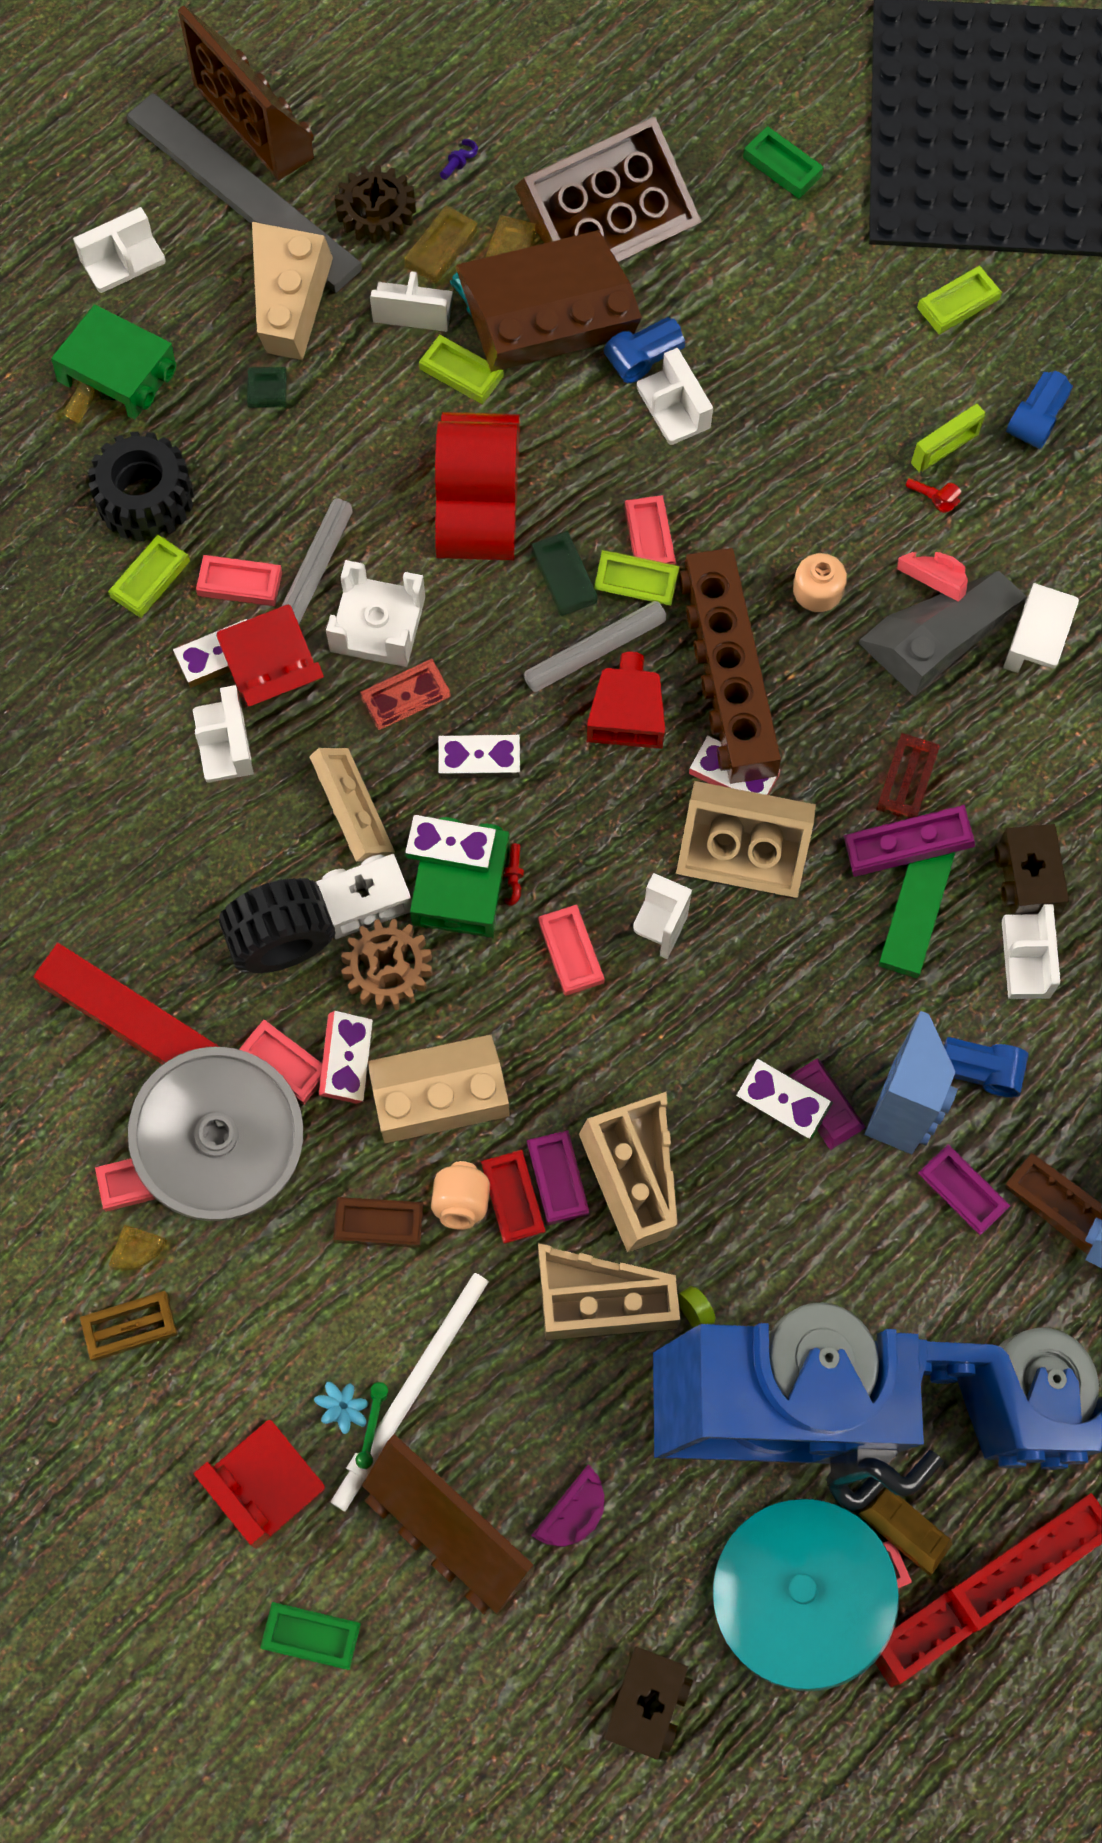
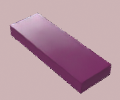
M965 805L844 835L854 877L975 847Z

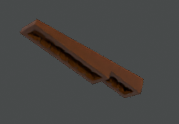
M1031 1153L1005 1184V1188L1088 1255L1092 1244L1086 1242L1085 1239L1096 1217L1102 1220V1204L1042 1159Z

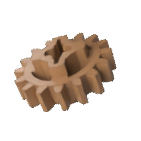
M377 919L374 922L375 930L369 932L364 926L359 927L360 940L348 938V947L352 952L342 953V962L348 966L341 971L344 980H352L347 985L351 995L362 991L360 994L361 1004L365 1006L371 999H374L379 1011H382L385 1002H391L393 1008L399 1010L400 999L405 998L411 1004L415 1002L414 989L422 992L426 991V982L422 977H432V966L425 964L432 960L431 950L423 949L426 945L423 935L412 938L414 933L412 925L408 924L403 930H399L397 919H392L389 928H383L382 923ZM408 949L415 958L414 969L410 968V964L404 961L407 957ZM360 960L364 962L365 966L370 968L366 974V980L363 979L359 972ZM390 960H394V967L387 965L383 970L380 969V962L388 964ZM399 985L398 987H395V988L385 989V988H387V987H392V986Z

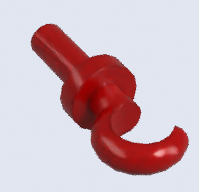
M517 843L510 844L509 867L504 868L503 876L508 878V887H512L513 890L511 898H505V903L508 906H514L519 901L521 885L518 883V879L524 877V870L519 868L520 844Z

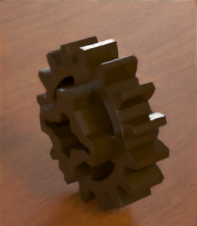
M380 165L375 166L374 172H368L367 168L363 166L361 167V175L358 177L351 172L348 173L349 184L339 183V194L335 195L338 222H343L346 233L355 230L356 240L360 241L365 235H368L372 244H375L377 236H383L384 240L389 242L390 233L395 232L402 236L404 234L403 224L409 226L413 224L412 214L416 213L413 186H408L405 175L396 178L395 168L391 167L387 173H383Z

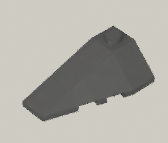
M996 571L969 582L966 595L959 602L942 593L888 615L859 640V644L913 696H916L1023 603L1027 596L1000 571Z

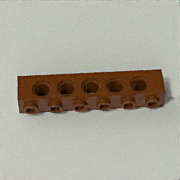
M733 548L686 554L685 570L679 571V583L682 595L688 594L691 605L686 606L688 626L690 629L696 628L698 640H694L697 664L703 663L706 675L701 676L703 695L705 699L711 698L713 710L709 711L711 732L713 735L719 734L722 745L717 747L720 771L727 770L730 784L771 777L777 778L781 757ZM706 594H716V595H718L719 597H718V598H708V597H706L705 595H706ZM723 628L728 632L717 633L714 632L712 629ZM728 662L732 663L736 667L724 668L719 664ZM735 697L741 699L743 703L733 704L727 699ZM738 733H746L750 735L752 738L749 740H740L736 738L734 735Z

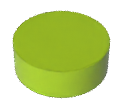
M689 1286L678 1294L679 1306L694 1328L699 1324L715 1323L716 1317L713 1308L698 1288Z

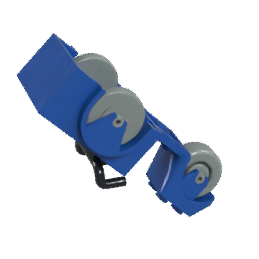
M810 1303L784 1315L771 1331H769V1323H759L755 1326L699 1324L653 1352L654 1458L830 1464L831 1472L826 1479L829 1491L840 1505L855 1511L869 1505L884 1487L892 1493L904 1497L915 1494L943 1464L941 1457L932 1450H929L905 1477L901 1476L893 1467L887 1464L899 1452L924 1445L921 1398L923 1375L930 1376L931 1383L948 1384L958 1382L984 1459L998 1460L1000 1468L1026 1467V1463H1040L1041 1469L1057 1470L1067 1469L1068 1464L1088 1463V1456L1102 1452V1397L1098 1398V1375L1088 1352L1073 1337L1056 1329H1029L1006 1339L999 1346L993 1344L927 1342V1340H920L918 1334L896 1333V1329H886L877 1333V1341H874L864 1323L845 1308L830 1303ZM867 1479L855 1492L848 1487V1484Z

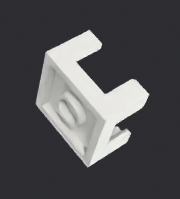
M345 560L341 574L343 594L337 616L330 615L326 628L330 652L407 667L425 601L423 575L405 572L403 575L404 586L367 579L364 564Z

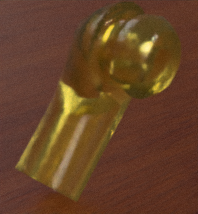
M72 378V385L76 388V391L62 414L79 424L92 404L98 390Z

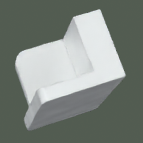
M142 207L73 238L80 261L100 293L155 269L166 262L164 254L152 236L148 217Z
M413 271L410 272L408 285L378 282L377 290H372L370 296L373 322L447 332L453 304V291L418 287L417 272Z
M675 348L664 353L663 370L637 381L636 388L668 444L673 445L710 429L713 406L680 350Z
M1033 583L1003 668L1018 673L1024 659L1052 669L1056 668L1079 599L1075 596Z
M236 685L220 688L222 702L198 706L193 709L196 726L195 736L200 749L204 778L208 783L254 774L242 705Z
M653 873L646 887L645 901L637 915L633 929L636 934L660 944V956L668 959L688 917L692 889Z
M1044 904L1038 914L1004 915L1002 931L1008 999H1050L1060 985L1053 904Z

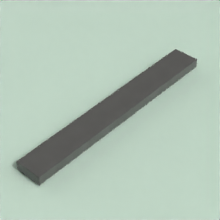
M154 93L150 94L127 114L130 125L249 223L256 222L324 235L333 257L325 285L334 293H337L362 271L359 260Z

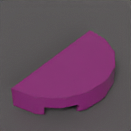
M589 1464L531 1537L548 1546L566 1547L582 1542L596 1529L603 1515L605 1495L599 1476Z

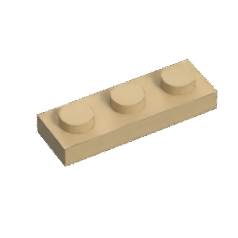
M318 748L310 756V759L356 862L364 861L374 855L388 856L395 853L349 749Z

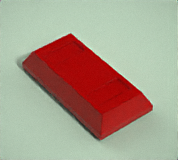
M519 1150L481 1161L483 1172L490 1182L489 1193L503 1243L506 1244L545 1233V1227L523 1151Z

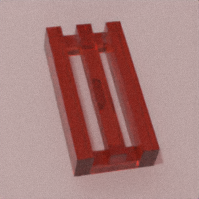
M901 733L876 810L884 812L887 809L893 811L892 815L900 817V814L908 816V819L918 816L938 754L939 744ZM905 746L913 747L897 800L894 801L889 799ZM922 750L929 753L912 806L904 804Z

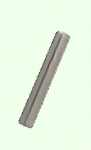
M336 498L332 501L282 606L291 605L298 624L352 515V505L342 499Z
M653 601L533 666L524 673L527 685L533 692H537L657 627L666 620L664 608H662L658 601Z

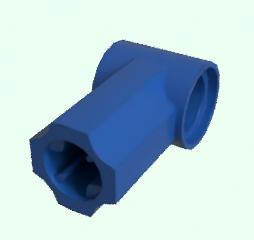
M666 317L635 334H632L630 331L618 333L607 342L603 351L625 383H633L644 377L651 369L652 364L664 359V353L675 348L679 350L685 348V339L677 321L674 318Z
M1058 371L1043 372L1026 402L1022 401L1017 407L1006 432L1041 449L1057 421L1056 416L1063 408L1073 388V385L1067 380V376Z
M947 1037L944 1048L956 1071L953 1078L983 1085L985 1091L997 1096L1014 1098L1021 1095L1028 1061V1053L1025 1050L1006 1044H996L988 1047Z

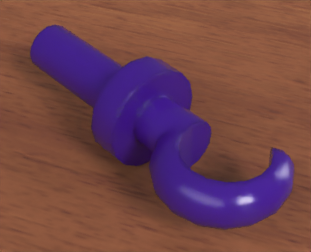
M462 140V145L469 146L473 150L460 149L459 151L454 150L449 154V163L440 172V177L443 180H447L455 169H462L466 165V159L477 155L478 146L473 140Z

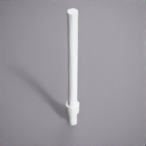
M477 1273L472 1275L377 1426L370 1453L373 1457L372 1466L368 1469H360L355 1462L358 1453H355L346 1467L349 1473L330 1501L331 1504L346 1512L387 1441L394 1435L489 1283L484 1277Z

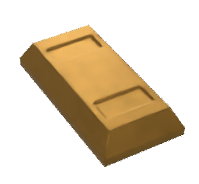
M886 1487L858 1514L929 1576L932 1575L953 1545L949 1537L903 1498L892 1493Z

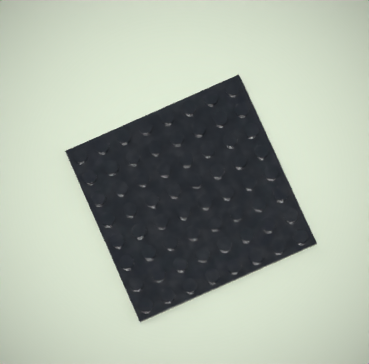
M931 0L873 1L869 244L1102 257V9Z

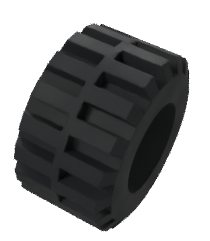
M138 431L130 432L131 437L124 439L122 435L115 437L116 443L113 445L104 444L101 447L103 454H95L92 459L94 468H89L88 477L90 480V491L102 521L106 522L107 527L112 532L118 530L120 537L128 539L130 535H134L136 541L144 542L145 536H151L153 540L162 532L166 531L170 535L176 531L174 525L176 523L182 525L187 519L185 512H191L193 506L191 498L194 497V492L185 459H183L178 447H172L170 440L165 437L157 440L156 433L147 432L144 437L140 436ZM152 478L160 481L152 491L143 495L123 493L129 484L139 479Z
M305 878L277 880L253 888L230 902L221 911L220 918L218 919L235 968L244 973H268L297 965L319 953L332 941L336 934L319 886L315 881Z

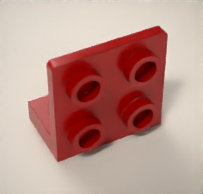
M289 604L216 633L217 640L245 708L324 677L319 663H314L293 609Z
M267 1420L217 1464L213 1466L206 1462L193 1473L250 1546L256 1549L325 1490L323 1482L271 1420Z

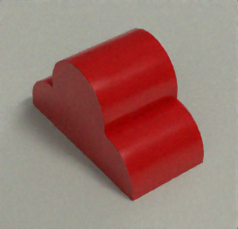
M442 412L441 421H438L435 454L436 558L514 561L520 414Z

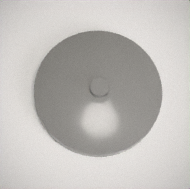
M199 1048L180 1054L167 1061L144 1083L133 1103L128 1124L129 1151L135 1171L141 1182L164 1206L178 1214L197 1220H232L251 1214L264 1207L289 1182L298 1164L302 1150V1114L290 1085L266 1061L235 1048Z

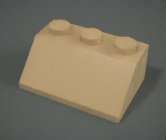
M694 781L676 874L797 898L814 825L816 804Z
M492 1034L368 1061L384 1144L510 1117L508 1097Z

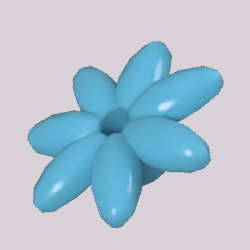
M327 1382L325 1389L328 1396L318 1395L314 1398L317 1405L328 1409L321 1418L322 1423L338 1422L343 1434L349 1432L351 1422L361 1427L366 1426L367 1420L359 1411L367 1408L369 1402L362 1398L352 1399L354 1386L351 1383L347 1384L340 1392L334 1383Z

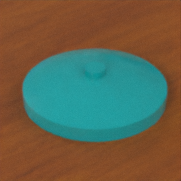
M797 1499L768 1506L752 1515L737 1528L726 1543L718 1560L713 1583V1601L717 1622L727 1644L740 1661L753 1673L774 1685L786 1689L820 1691L835 1688L855 1679L878 1659L887 1646L896 1624L899 1590L894 1566L885 1546L864 1521L835 1504L813 1499Z

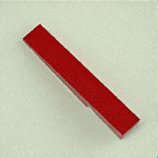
M58 942L33 976L41 988L105 1026L113 1035L162 1065L174 1057L191 1050L220 1047Z
M1092 1493L1088 1494L897 1624L884 1651L874 1662L889 1686L892 1688L902 1684L972 1633L981 1630L1102 1544V1507Z

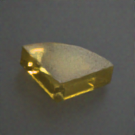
M124 1225L108 1266L111 1269L121 1271L143 1267L160 1254L167 1240L164 1237Z

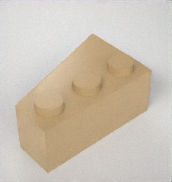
M252 222L257 334L268 354L303 360L333 260L332 254L324 235Z
M666 1092L588 1118L579 1132L580 1139L627 1253L667 1239L677 1226L673 1171H671L669 1146L671 1145L670 1131L667 1129Z
M538 1243L546 1340L678 1328L680 1312L676 1275L621 1262L620 1264L593 1258L591 1255L575 1254Z

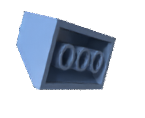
M919 1012L898 1051L864 1134L911 1155L919 1143L927 1145L931 1135H934L938 1124L940 1125L945 1114H948L958 1090L950 1086L956 1071L928 1013Z

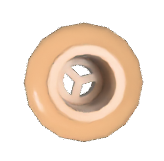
M825 553L807 556L800 562L795 573L793 593L796 601L803 608L812 612H825L833 609L839 604L845 591L847 573L844 565L836 557Z
M465 1161L455 1162L451 1166L437 1172L431 1200V1209L434 1215L440 1219L444 1226L452 1229L464 1230L473 1227L475 1223L485 1217L490 1191L488 1177L478 1170L474 1164Z

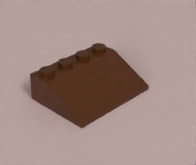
M185 6L180 7L178 14L193 84L278 181L314 159L312 141H314L313 133L304 121L299 122L294 117L287 101L281 96L279 98L276 97L271 91L266 78L261 73L256 74L250 68L246 56L240 49L234 50L220 34Z
M655 116L530 174L514 186L531 224L543 243L599 230L617 262L702 222Z
M599 230L456 265V270L491 372L606 344L613 336L620 332L630 331L634 334L642 319L631 284Z
M395 1434L387 1441L362 1485L370 1494L364 1501L382 1519H385L389 1514L395 1517L403 1525L397 1533L416 1551L424 1545L436 1556L431 1565L447 1581L451 1583L457 1576L470 1589L464 1597L483 1615L489 1609L498 1615L533 1576L534 1565Z

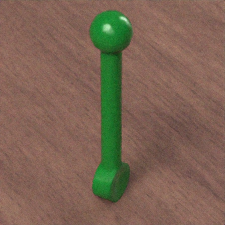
M381 1382L374 1383L370 1390V1397L373 1402L362 1452L355 1458L356 1465L360 1469H368L373 1464V1457L370 1453L381 1402L386 1400L388 1396V1387Z

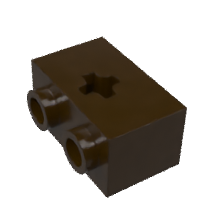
M1055 824L1006 828L999 843H996L994 847L996 866L998 868L1003 867L1005 882L1001 884L1003 905L1005 907L1009 906L1011 915L1038 914L1044 904H1053L1054 916L1061 915L1069 903V896Z
M635 1646L603 1739L657 1760L661 1751L669 1753L678 1725L670 1723L676 1704L685 1706L693 1679L685 1677L689 1666ZM653 1690L658 1692L656 1701L662 1704L663 1707L660 1713L652 1712L650 1718L647 1719L642 1717L644 1708L638 1705L637 1701L639 1696L647 1697L650 1691Z

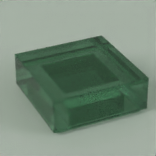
M286 367L248 368V408L287 407L288 374Z

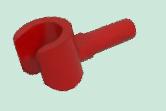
M908 478L905 487L932 499L934 506L942 513L951 511L960 503V499L957 497L961 495V490L954 483L949 482L938 490L911 478Z

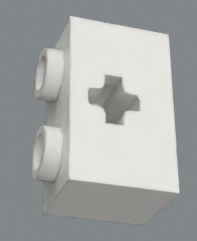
M394 854L371 856L365 859L358 867L347 871L345 869H335L326 873L322 880L316 881L335 927V939L358 932L361 926L365 928L374 926V922L377 919L382 923L410 913L411 896ZM365 888L369 895L362 898L357 891Z

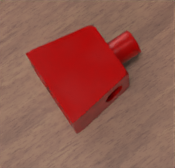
M624 652L620 656L619 669L605 668L602 670L588 718L586 742L663 749L665 722L660 675L656 672L643 671L644 656L638 652Z

